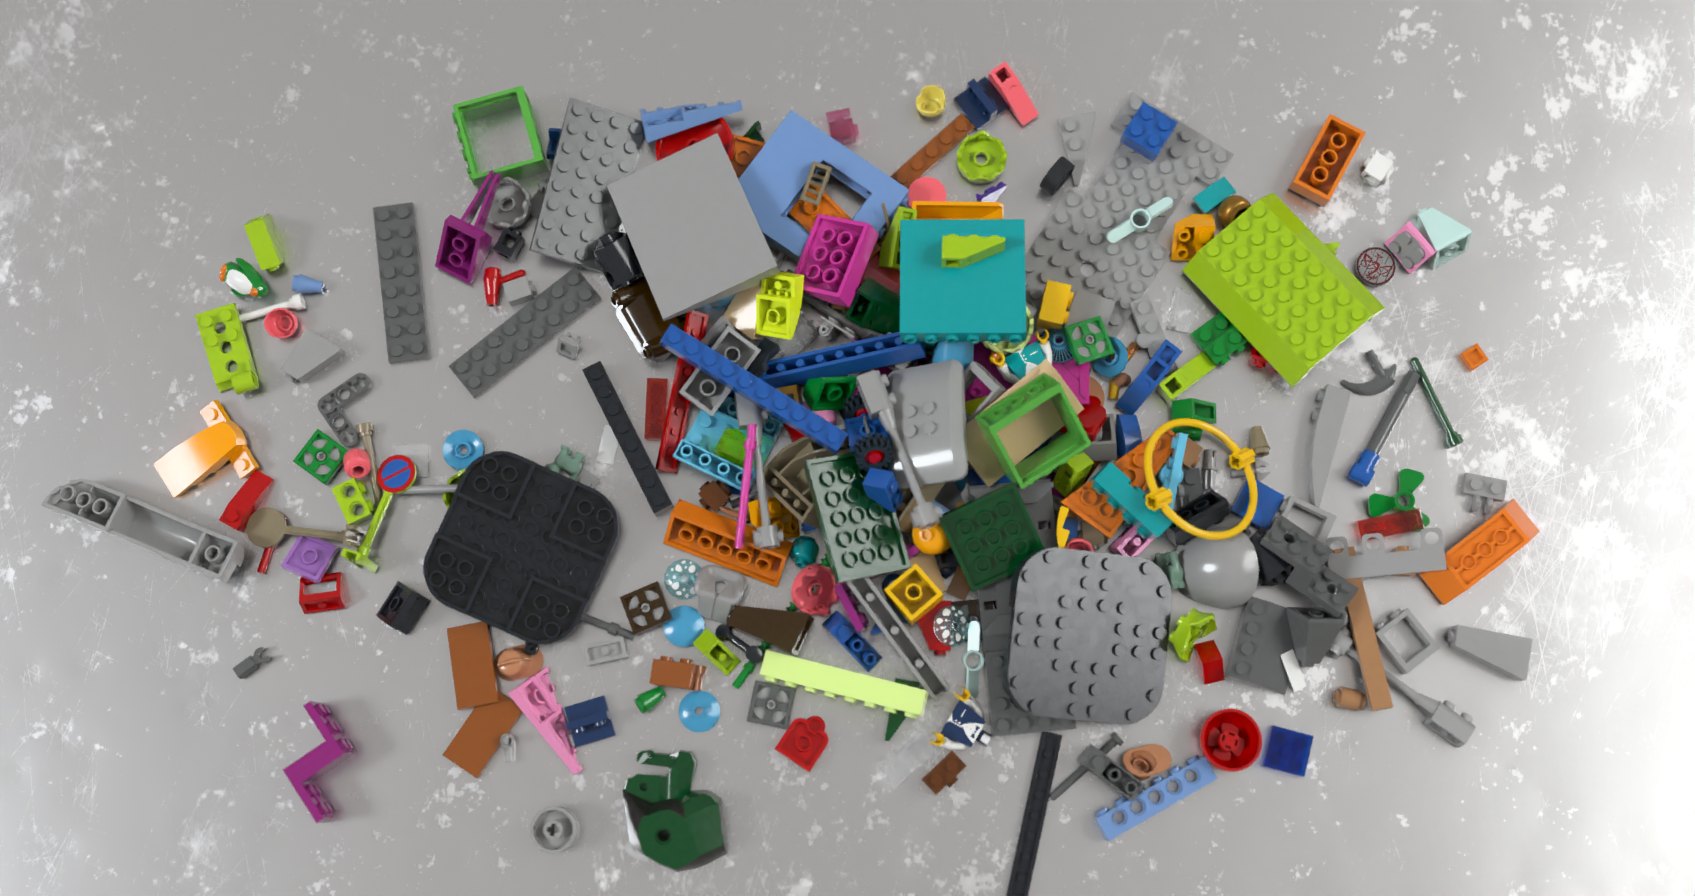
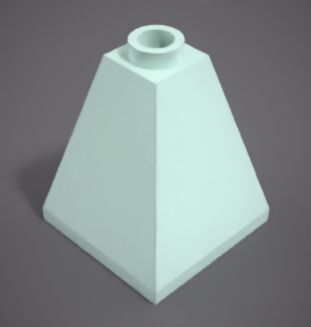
M1433 207L1430 209L1424 208L1417 213L1419 232L1436 251L1428 259L1432 270L1467 251L1472 234L1469 228Z

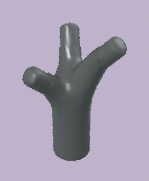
M752 489L749 490L748 502L754 501L752 498L758 494V491L751 493ZM740 497L730 501L732 508L739 506Z

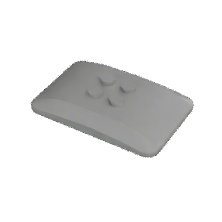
M948 360L892 371L887 377L889 386H886L888 394L893 392L897 404L893 406L897 433L918 485L926 486L963 479L968 472L963 365L957 360ZM892 443L893 458L891 463L888 462V471L894 473L900 489L910 488Z

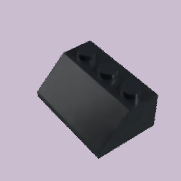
M1214 490L1208 491L1174 511L1184 521L1202 530H1207L1213 524L1221 523L1225 517L1230 515L1227 499ZM1172 523L1165 530L1169 541L1176 546L1187 543L1189 538L1194 536L1178 527L1175 523Z

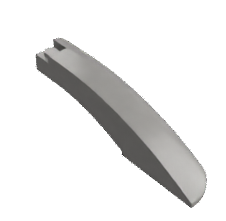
M76 479L71 480L70 483L62 487L58 486L49 493L41 504L50 510L225 583H228L236 565L241 567L243 562L244 547L239 541L186 521L91 480Z

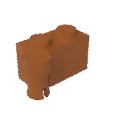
M660 656V660L653 659L649 684L702 691L701 687L703 675H706V666L692 664L693 660L680 658V662L672 661L673 658L667 656Z

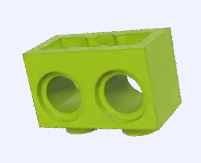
M1084 452L1071 457L1066 464L1060 465L1053 479L1054 487L1066 498L1084 484L1094 461Z
M353 477L331 488L348 524L357 526L373 518L375 507L371 499L367 500L365 496L367 490L362 481H358ZM350 488H354L355 494L352 497H347V491ZM363 506V513L356 516V508Z

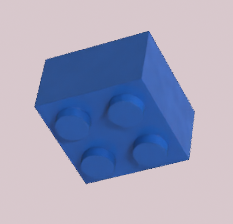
M1143 101L1123 132L1120 142L1154 162L1175 130L1178 122Z

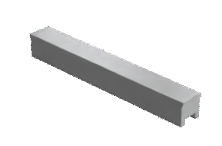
M868 577L846 582L926 691L929 692L928 694L934 702L944 693L952 690L872 580Z

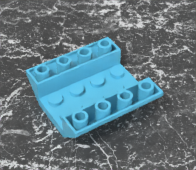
M727 396L713 416L701 410L685 440L682 439L673 458L741 490L746 451L744 441L747 440V430L738 429L735 399ZM768 415L767 421H763L764 426L762 429L761 455L763 466L775 445L783 422ZM754 457L752 463L750 488L756 481Z

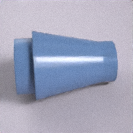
M302 274L293 276L292 291H296V293L322 292L323 281H318Z

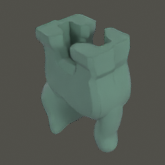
M562 444L561 451L555 458V461L551 464H546L545 467L559 474L563 470L569 474L568 478L576 480L581 472L582 463L586 456L576 452L575 457L572 458L570 457L572 450Z
M1173 550L1171 553L1167 552L1164 554L1156 553L1153 563L1159 566L1165 573L1171 589L1185 588L1183 569L1179 564L1177 551Z

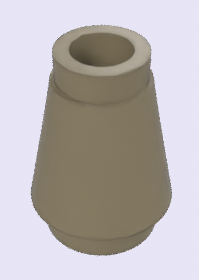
M1254 426L1250 428V449L1256 454L1255 457L1269 455L1271 447L1263 427Z

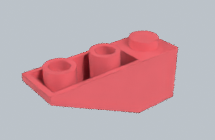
M1006 61L989 72L988 80L1022 126L1039 116L1018 77Z

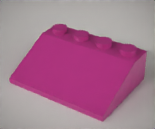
M818 214L794 274L804 275L803 293L832 304L850 307L879 233L869 223Z

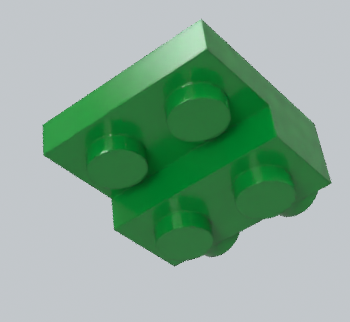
M1221 312L1189 335L1214 366L1218 364L1223 366L1231 360L1230 355L1234 352L1238 355L1247 348L1245 344L1248 340Z

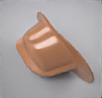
M525 644L506 648L496 656L494 661L495 671L501 679L507 681L530 677L541 669L543 655L541 650H538L535 655L527 654Z
M1157 744L1130 749L1126 751L1122 759L1126 771L1138 780L1149 779L1152 775L1167 770L1172 760L1169 751Z

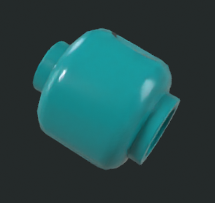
M802 535L793 541L790 558L795 562L796 566L805 568L807 565L815 563L819 550L815 539Z

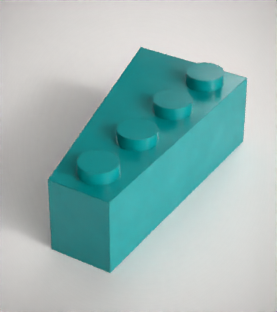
M1112 462L1106 463L1090 480L1093 484L1092 488L1099 495L1103 494L1108 499L1106 502L1113 509L1117 508L1122 513L1121 517L1128 524L1132 523L1137 528L1136 532L1143 539L1158 538L1173 523L1161 513V509L1157 511L1148 509L1145 504L1146 493L1137 486L1132 487L1130 485L1132 483L1131 479Z

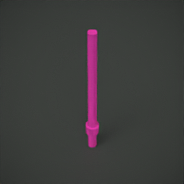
M748 424L747 440L744 441L746 451L734 548L743 549L753 454L757 446V441H755L756 424Z

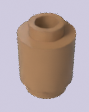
M1341 686L1339 690H1335L1333 701L1336 702L1337 707L1354 711L1358 709L1363 710L1366 703V694L1360 690Z

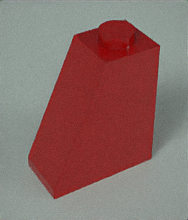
M941 601L917 621L929 652H934L935 656H946V652L951 651V613L948 616L943 615L944 609L951 611V601ZM941 618L943 622L938 624L936 620ZM945 630L950 632L947 638L942 636Z

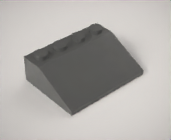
M1251 597L1243 605L1225 678L1285 695L1289 677L1281 659V654L1292 649L1295 653L1286 612L1287 608L1255 597Z

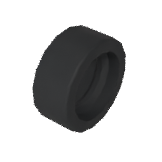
M1060 157L1047 172L1040 183V187L1053 196L1069 178L1075 165L1065 157Z

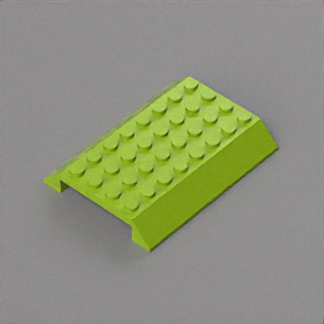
M1274 192L1257 200L1204 245L1182 269L1186 276L1292 388L1304 379L1314 366L1367 321L1373 320L1385 309L1370 291Z

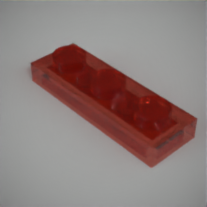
M647 378L645 439L661 440L667 414L668 379Z
M1420 508L1357 521L1361 538L1365 534L1380 533L1385 537L1425 528Z

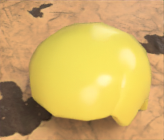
M924 86L921 89L920 95L916 97L917 110L923 116L935 117L941 114L946 106L944 90L939 86Z

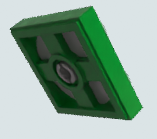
M1101 316L1062 328L1077 366L1111 356L1115 353Z
M317 429L293 462L327 486L343 465V457L348 450Z

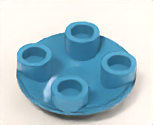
M679 606L672 609L670 612L673 620L665 623L663 626L667 639L679 647L694 645L693 642L705 630L702 615L698 614V611L690 606Z

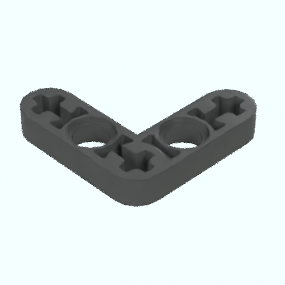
M358 373L323 396L317 405L320 413L339 441L348 448L356 447L360 442V436L342 408L371 388V379L364 373ZM360 378L362 380L366 379V381H364V387H361L360 385L357 386L359 384L358 380ZM352 384V386L355 387L354 389L357 390V392L354 393V390L351 387H349V385ZM343 389H348L350 392L349 397L345 400L340 399V392ZM335 396V398L340 402V404L333 402L335 400L332 397ZM325 402L332 403L330 405V410H327L326 408L323 409L325 407ZM343 417L344 424L341 427H335V418ZM346 430L350 435H354L352 443L346 441L348 438L342 431Z

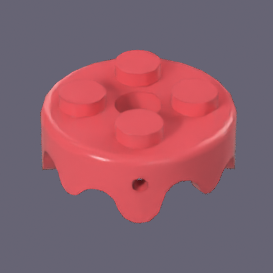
M812 564L798 573L792 584L791 597L794 605L800 611L810 615L817 614L821 616H828L831 613L830 607L839 601V597L834 589L839 584L835 583L832 569L823 564ZM817 584L816 591L811 593L812 587Z

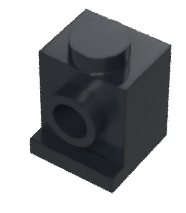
M504 228L493 249L498 255L515 262L516 256L525 240L522 237V233L512 228L510 231ZM514 242L512 248H509L508 244Z

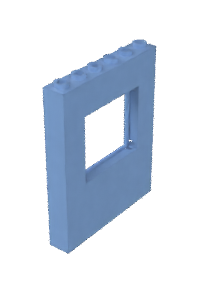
M790 110L738 179L765 240L797 262H799L810 232L786 216L801 197L813 161L824 165L827 163L829 167L833 168L832 176L866 198V201L852 220L869 223L879 233V239L887 231L885 229L887 225L881 204L885 203L890 223H892L898 207H905L910 200L908 197L909 189L792 110ZM815 169L814 173L818 174L820 171Z

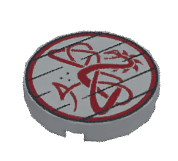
M1370 247L1360 253L1355 261L1354 268L1359 281L1370 287H1379L1387 284L1395 274L1396 264L1395 259L1387 250L1380 247Z

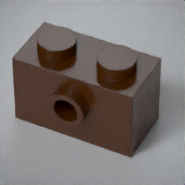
M951 751L921 780L937 795L946 785L950 788L958 780L956 776L966 765Z

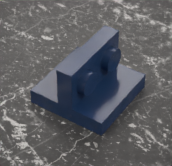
M986 76L978 82L975 79L969 81L967 89L953 99L964 116L975 126L976 132L1009 110V106Z
M605 695L564 707L568 720L566 726L568 731H571L575 748L616 736Z

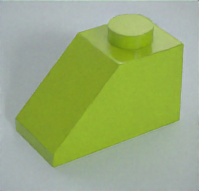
M707 628L693 642L726 676L741 662Z

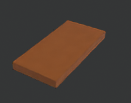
M481 621L447 628L457 710L499 703L489 624Z
M499 690L500 702L475 707L443 753L444 757L475 778L480 776L501 745V736L510 732L523 713L511 698Z

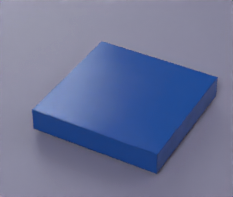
M1247 478L1229 511L1241 519L1244 518L1249 504ZM1256 480L1258 493L1257 507L1250 524L1259 529L1263 526L1265 529H1268L1284 495Z

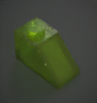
M726 427L715 448V455L744 468L746 451L744 441L746 438L743 433L738 429Z

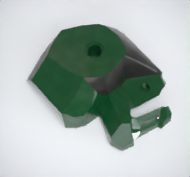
M652 749L641 751L637 756V761L641 764L668 767L669 772L667 776L636 774L625 781L623 798L629 843L646 857L676 872L699 868L727 854L723 844L718 805L721 797L708 790H691L697 765L693 753L684 750L673 754L654 753Z

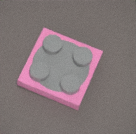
M1411 221L1406 223L1384 243L1409 274L1436 253Z

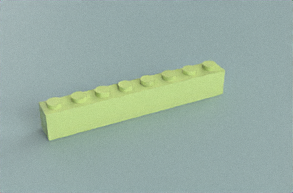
M769 650L765 652L760 674L765 676L766 681L777 683V680L785 681L784 685L796 688L798 684L805 686V691L816 693L817 690L825 691V696L836 698L837 695L844 696V701L856 703L857 700L864 701V706L875 709L877 705L885 707L884 711L895 714L897 710L905 712L904 716L914 719L917 718V715L923 716L929 693L923 689Z

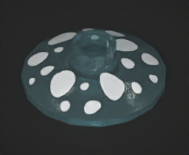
M680 559L673 562L664 574V584L667 591L673 597L682 600L696 597L694 583L701 567L690 559ZM682 575L688 577L686 582L680 581Z
M958 606L943 607L934 617L933 628L937 639L946 646H960L968 638L970 618ZM954 622L957 623V629L954 628Z

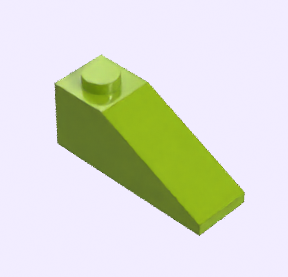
M898 207L881 246L879 267L900 270V220H916V209Z

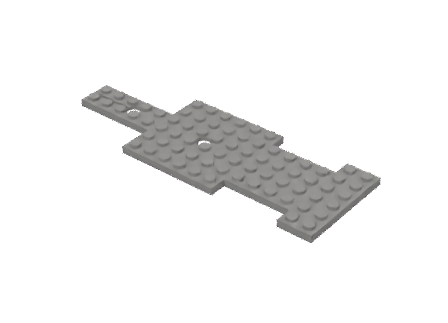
M1132 92L1112 122V128L1123 134L1143 101L1178 123L1154 162L1122 143L1086 199L1073 190L1068 189L1025 255V270L1028 280L1026 302L1038 309L1032 317L1034 319L1033 334L1036 331L1041 334L1044 330L1035 327L1047 280L1072 285L1070 292H1074L1073 299L1078 288L1116 301L1106 328L1108 336L1116 338L1132 313L1128 303L1142 298L1171 251L1155 242L1162 228L1194 179L1209 187L1219 179L1234 154ZM1165 197L1172 198L1173 206L1153 218L1145 231H1133L1115 243L1107 240V233L1127 221L1134 210L1147 209ZM1135 215L1133 217V222L1136 225H1146L1147 222L1143 216ZM1085 262H1090L1095 266L1096 272L1093 276L1086 277L1081 273L1080 266Z

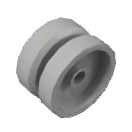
M561 806L546 807L539 811L533 818L530 826V835L534 844L541 851L547 853H560L570 849L576 843L580 834V823L576 815L568 808ZM555 825L556 827H559V832L557 833L553 832V827Z

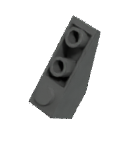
M1092 744L1088 746L1078 760L1132 802L1145 786L1144 783Z

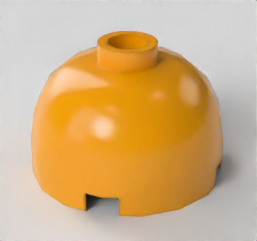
M940 523L926 530H920V527L915 529L914 526L912 528L913 543L917 546L918 550L925 554H941L951 546Z

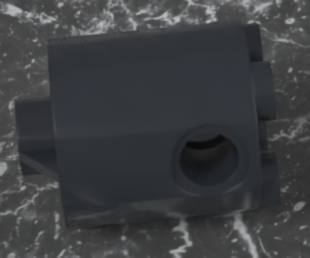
M611 231L598 238L599 240L595 249L592 250V254L613 290L619 287L624 288L633 283L632 279L644 276L627 233Z
M1264 526L1249 538L1254 545L1258 558V583L1261 587L1280 584L1290 575L1292 568L1291 564L1260 544L1263 537L1269 531Z

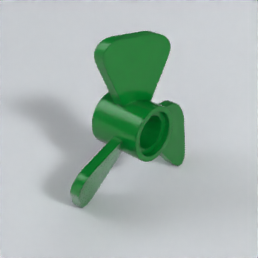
M1407 468L1399 472V492L1392 497L1376 493L1370 495L1368 498L1369 515L1375 518L1392 509L1396 513L1405 512L1409 524L1415 532H1420L1430 523L1429 517L1413 507L1415 497L1412 493L1423 482V473ZM1399 497H1403L1406 500L1405 507L1399 504Z

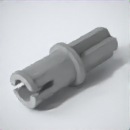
M1213 449L1204 450V467H1202V471H1204L1203 488L1205 490L1215 489V478L1218 468H1216L1217 450Z

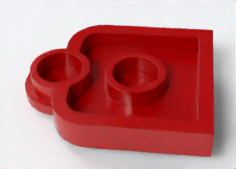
M1089 396V405H1082L1084 410L1077 417L1089 440L1094 441L1106 421V409L1101 406V401L1098 397ZM1065 425L1058 430L1063 433L1068 432Z
M811 716L807 720L804 718L795 719L774 750L807 772H810L828 744V736L824 732L825 723L823 719L819 716Z

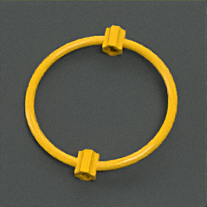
M1179 418L1168 421L1153 432L1145 448L1144 472L1150 493L1145 496V504L1148 509L1153 511L1161 509L1173 523L1194 536L1208 540L1232 538L1247 528L1256 511L1257 484L1250 466L1255 462L1256 454L1247 447L1240 449L1223 431L1204 421L1191 418ZM1181 426L1199 428L1217 437L1233 452L1229 455V464L1238 471L1244 470L1249 487L1248 509L1238 525L1222 532L1206 531L1187 523L1170 508L1169 504L1173 502V494L1170 489L1164 487L1158 489L1152 469V456L1155 445L1165 432Z

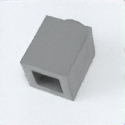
M526 276L503 283L508 302L512 307L534 299L533 293L536 292L532 280L528 281Z

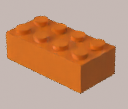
M1329 114L1289 189L1325 207L1366 132Z

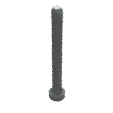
M1115 732L1110 735L1112 738L1099 749L1105 755L1117 744L1121 746L1124 743ZM1082 764L1052 791L1049 797L1053 801L1056 800L1090 769Z

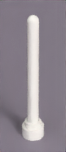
M301 293L292 295V298H289V301L240 314L241 323L266 316L267 313L276 308H292V310L296 309L297 311L305 309L304 297ZM219 323L216 330L226 327L225 324Z

